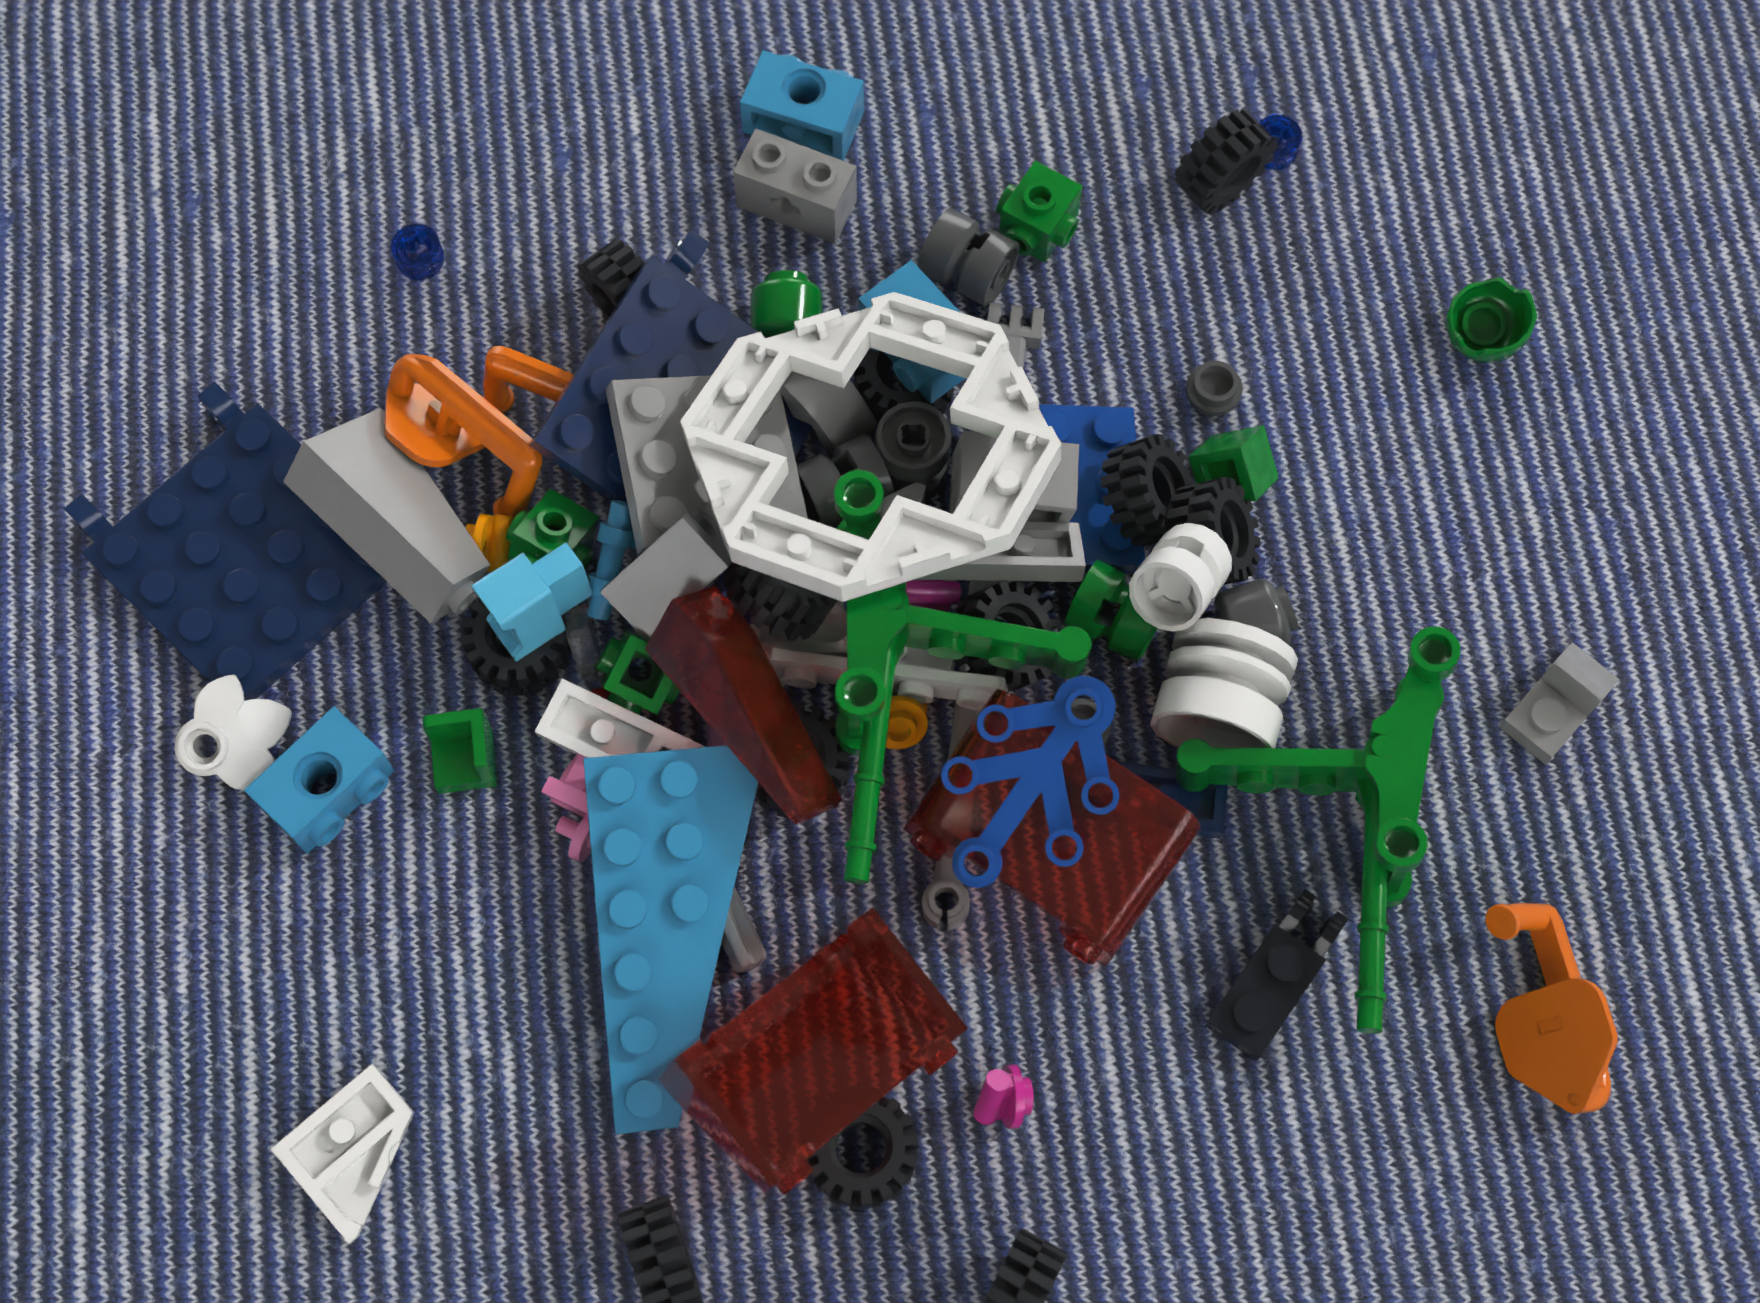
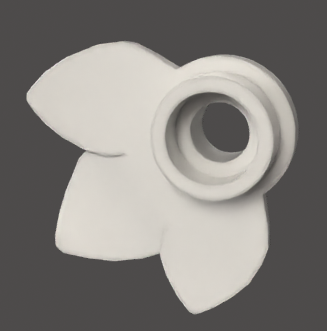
M234 674L218 678L208 683L197 695L194 719L184 724L176 736V757L187 771L195 775L210 776L217 774L230 787L244 790L276 760L269 752V749L275 746L285 734L292 712L285 705L270 699L244 701L241 683ZM206 734L212 736L217 742V750L211 757H205L198 751V741Z

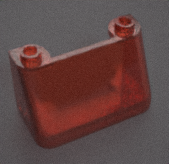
M997 689L993 691L980 712L990 705H1002L1009 709L1030 704L1012 693ZM993 711L985 718V729L991 735L1000 736L1008 728V719L1002 712ZM979 712L947 761L958 756L977 760L1041 748L1056 725L1013 731L1008 739L994 743L985 740L978 732L977 718L980 714ZM1076 740L1063 759L1062 767L1074 831L1083 840L1084 847L1081 858L1072 866L1061 867L1052 863L1047 857L1045 845L1049 837V829L1041 792L1001 849L1003 866L997 880L1061 922L1059 930L1066 938L1063 947L1070 954L1087 964L1094 965L1098 961L1106 966L1113 959L1198 834L1201 825L1198 819L1182 805L1107 755L1109 776L1118 787L1119 802L1115 809L1107 814L1098 815L1088 811L1081 799L1082 788L1087 779L1078 741ZM957 763L951 767L949 778L955 786L965 787L972 781L973 775L969 766L964 763ZM940 771L910 816L903 830L912 835L909 840L910 843L925 856L935 861H940L943 855L952 858L955 849L961 842L970 837H980L1020 777L979 784L966 794H954L943 785ZM1104 783L1094 784L1088 791V799L1096 807L1107 806L1113 798L1111 788ZM1061 835L1053 841L1052 849L1057 857L1068 859L1076 853L1077 844L1072 837ZM972 851L967 854L966 859L985 872L987 871L989 861L984 853Z
M873 907L846 928L847 932L845 934L843 933L829 945L820 949L808 962L722 1028L719 1027L709 1034L703 1043L698 1040L681 1053L658 1078L673 1100L764 1193L776 1186L781 1194L785 1195L814 1171L807 1162V1159L921 1066L930 1076L959 1053L951 1042L968 1029Z

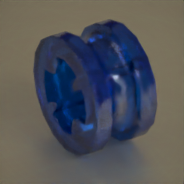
M1273 114L1264 117L1258 123L1271 136L1280 137L1279 143H1282L1284 140L1286 141L1285 147L1273 152L1274 158L1264 167L1269 170L1288 168L1295 162L1303 140L1302 130L1299 124L1288 116Z
M411 224L404 226L394 235L391 242V251L398 270L405 277L412 280H425L432 278L441 270L444 265L445 255L438 234L431 227L424 224ZM420 245H426L428 253L420 252L416 259H410L407 251L416 252Z

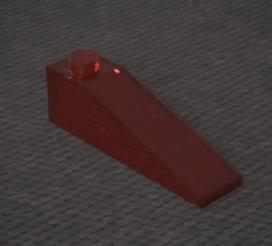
M716 586L672 599L645 648L646 652L795 825L836 808L842 798L775 665L753 628Z

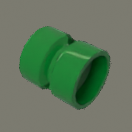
M1098 559L1093 563L1080 585L1063 625L1064 627L1076 626L1082 628L1088 633L1092 641L1101 636L1107 638L1108 649L1136 663L1142 658L1157 630L1156 627L1147 623L1135 611L1129 597L1127 574ZM1109 602H1116L1121 605L1115 618L1105 611Z

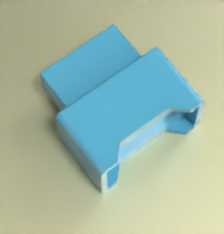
M567 542L533 564L522 552L471 585L475 594L479 596L490 612L486 618L488 624L515 662L565 631L566 628L561 615L592 596V590L584 566Z

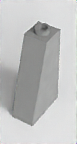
M379 408L303 441L283 482L430 623L452 611L459 615L469 609L468 607L473 600L479 598L471 585L482 579L490 563L423 465L410 459L386 438L384 434L385 412Z

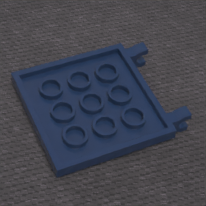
M692 229L683 240L680 239L676 242L665 263H662L653 255L644 262L529 444L530 447L610 501L627 502L606 395V388L611 380L710 376L717 369L737 338L758 332L685 279L710 244V242ZM782 397L794 456H796L813 427L806 422L794 418ZM732 563L720 575L726 573L732 565Z
M214 381L197 397L208 408L206 410L208 415L225 430L114 526L108 522L82 493L69 503L64 510L75 520L77 526L94 541L93 544L82 552L85 558L209 683L227 675H236L244 692V701L257 699L387 581L283 482L301 444L259 403L244 413L232 398Z

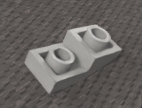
M791 371L779 389L793 417L812 425L830 459L833 458L835 447L865 434L868 436L877 424L870 408L850 380L844 388Z

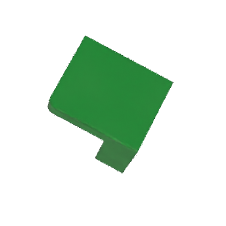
M1264 425L1212 435L1188 456L1196 484L1226 477V479L1232 478L1236 481V486L1241 485L1245 490L1243 501L1248 499L1251 502L1257 501L1278 479V472Z
M482 708L431 714L422 717L423 729L431 741L434 787L438 794L498 786L493 729Z

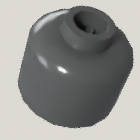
M1257 578L1218 593L1214 602L1216 615L1210 617L1257 627L1279 637L1288 645L1291 643V631L1299 629L1294 609L1284 586L1281 585L1274 588L1264 578Z

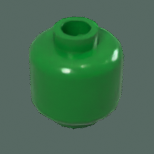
M780 270L771 272L764 277L763 282H760L752 289L750 299L751 327L761 332L766 338L795 330L794 321L823 313L821 290L815 283L808 281L806 274L799 271Z

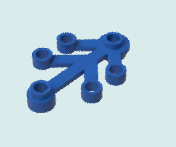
M1090 676L1074 677L1059 687L1052 701L1009 709L1002 705H990L980 712L977 718L978 732L985 740L994 743L1008 739L1013 731L1056 726L1041 748L977 760L958 756L950 759L943 766L941 771L942 783L948 791L954 794H966L979 784L1020 777L980 837L967 838L955 849L952 857V868L960 882L969 887L981 888L990 885L997 879L1003 866L1001 849L1041 792L1049 829V837L1045 845L1047 857L1052 863L1061 867L1072 866L1079 861L1083 854L1084 845L1081 836L1074 831L1062 767L1063 759L1076 740L1078 741L1087 779L1081 792V799L1085 808L1091 813L1103 815L1114 810L1119 802V790L1109 776L1101 734L1113 721L1115 700L1111 690L1102 681ZM1088 695L1094 699L1096 712L1093 717L1081 720L1074 716L1071 705L1076 697ZM993 711L1002 712L1008 719V728L1000 736L989 734L984 726L986 716ZM964 763L970 767L973 777L968 786L957 787L950 781L949 771L954 764ZM1097 783L1108 785L1113 792L1111 802L1104 807L1094 806L1088 799V791L1091 786ZM1061 835L1072 837L1077 844L1076 853L1068 859L1057 857L1052 849L1053 841ZM972 851L984 853L989 861L987 871L979 875L969 872L965 866L967 854Z

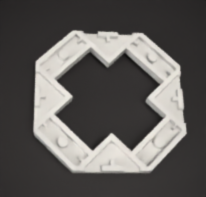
M892 292L872 298V307L843 316L839 308L794 321L795 330L769 338L763 337L761 332L737 338L680 421L684 439L731 561L844 602L1011 549L1061 461V443L1053 427L1047 425L1039 409V400L1022 366H1017L1009 351V341L1001 325ZM873 348L966 378V382L950 406L951 424L997 438L953 514L896 495L871 538L867 540L770 506L769 503L789 474L787 457L744 442L791 371L844 388L868 350Z

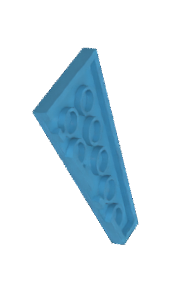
M767 742L583 758L615 1134L679 1127Z

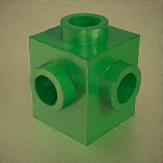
M1035 160L1017 186L1012 183L1009 184L998 201L996 213L1000 215L999 233L1019 243L1020 255H1031L1046 263L1056 246L1064 249L1068 245L1077 229L1079 219L1076 217L1079 212L1083 185Z
M550 488L529 513L522 510L509 526L505 537L506 541L510 542L507 562L523 552L531 564L567 542L586 571L594 554L592 547L599 516Z
M627 629L621 641L611 637L596 666V669L604 672L600 683L604 689L610 691L607 700L638 715L642 708L658 715L663 703L671 706L686 678V673L680 671L685 661L680 656L671 652L676 642L656 631L646 640L641 635L638 636ZM644 658L649 662L650 672L645 678L634 679L629 675L628 667L634 659Z

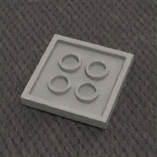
M712 375L611 380L606 388L637 555L645 551L685 513L691 515L696 509L700 508L715 520L684 439L680 422ZM778 391L744 443L787 457L789 474L769 505L808 519L782 395Z

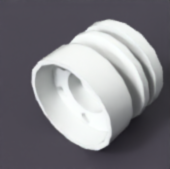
M1203 618L1199 619L1188 629L1176 631L1172 644L1174 651L1170 653L1166 669L1172 678L1162 682L1150 726L1156 735L1177 748L1188 739L1194 738L1204 740L1211 748H1275L1283 715L1277 705L1284 703L1291 689L1289 681H1291L1298 662L1293 648L1279 637L1264 630L1230 620Z

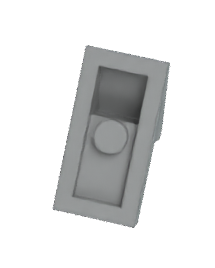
M1572 642L1505 718L1499 728L1546 765L1619 681V678Z

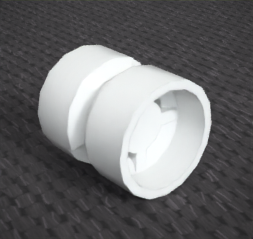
M1185 523L1171 528L1163 535L1153 548L1151 554L1145 558L1134 572L1129 583V597L1135 611L1147 623L1158 629L1173 632L1188 629L1199 620L1212 598L1216 596L1226 582L1232 570V557L1226 543L1216 532L1203 525Z

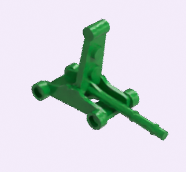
M854 470L840 477L834 490L835 509L843 519L837 527L838 530L867 540L871 538L881 521L880 512L882 511L884 500L882 483L877 476L869 471ZM906 582L847 600V671L839 677L835 688V701L840 711L836 720L835 733L837 742L842 749L850 754L859 755L857 773L853 777V782L856 783L849 840L845 842L844 847L847 850L844 872L845 881L857 884L869 883L872 853L876 852L874 836L880 788L884 785L885 778L882 777L895 668L900 657L904 654V648L927 650L929 654L943 659H961L964 656L988 659L990 664L1005 669H1021L1025 664L1048 667L1058 677L1071 679L1081 674L1091 650V639L1086 631L1076 626H1068L1060 632L911 606L909 605V598L904 591L906 590Z
M1430 626L1424 628L1413 637L1408 651L1409 666L1405 677L1399 682L1396 689L1394 704L1387 712L1373 720L1370 732L1371 737L1367 740L1364 749L1211 748L1204 740L1194 738L1188 739L1180 745L1176 757V781L1180 787L1190 792L1201 791L1208 784L1237 786L1238 790L1246 793H1267L1274 788L1299 789L1303 794L1314 796L1329 795L1335 791L1356 792L1355 800L1361 806L1365 815L1363 871L1361 878V923L1357 924V932L1360 933L1358 991H1355L1354 999L1357 1000L1356 1030L1361 1033H1382L1383 1003L1387 1001V994L1384 993L1386 935L1389 934V926L1386 924L1387 908L1400 905L1406 899L1412 885V874L1410 871L1421 864L1428 848L1426 833L1417 823L1434 720L1444 700L1441 680L1447 678L1455 670L1461 654L1460 643L1457 637L1442 627Z

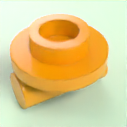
M481 513L476 524H467L466 530L490 563L486 573H491L507 563L510 542L506 541L505 537L515 517L498 514L492 516Z
M892 696L886 748L896 750L909 748L917 744L927 732V703H919L917 700L907 696Z

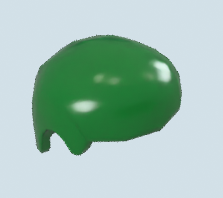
M1496 277L1486 279L1483 282L1477 281L1467 284L1453 296L1445 319V325L1450 341L1457 351L1472 360L1489 363L1507 360L1523 348L1530 339L1538 315L1532 294L1528 289L1521 290L1515 288L1503 278Z

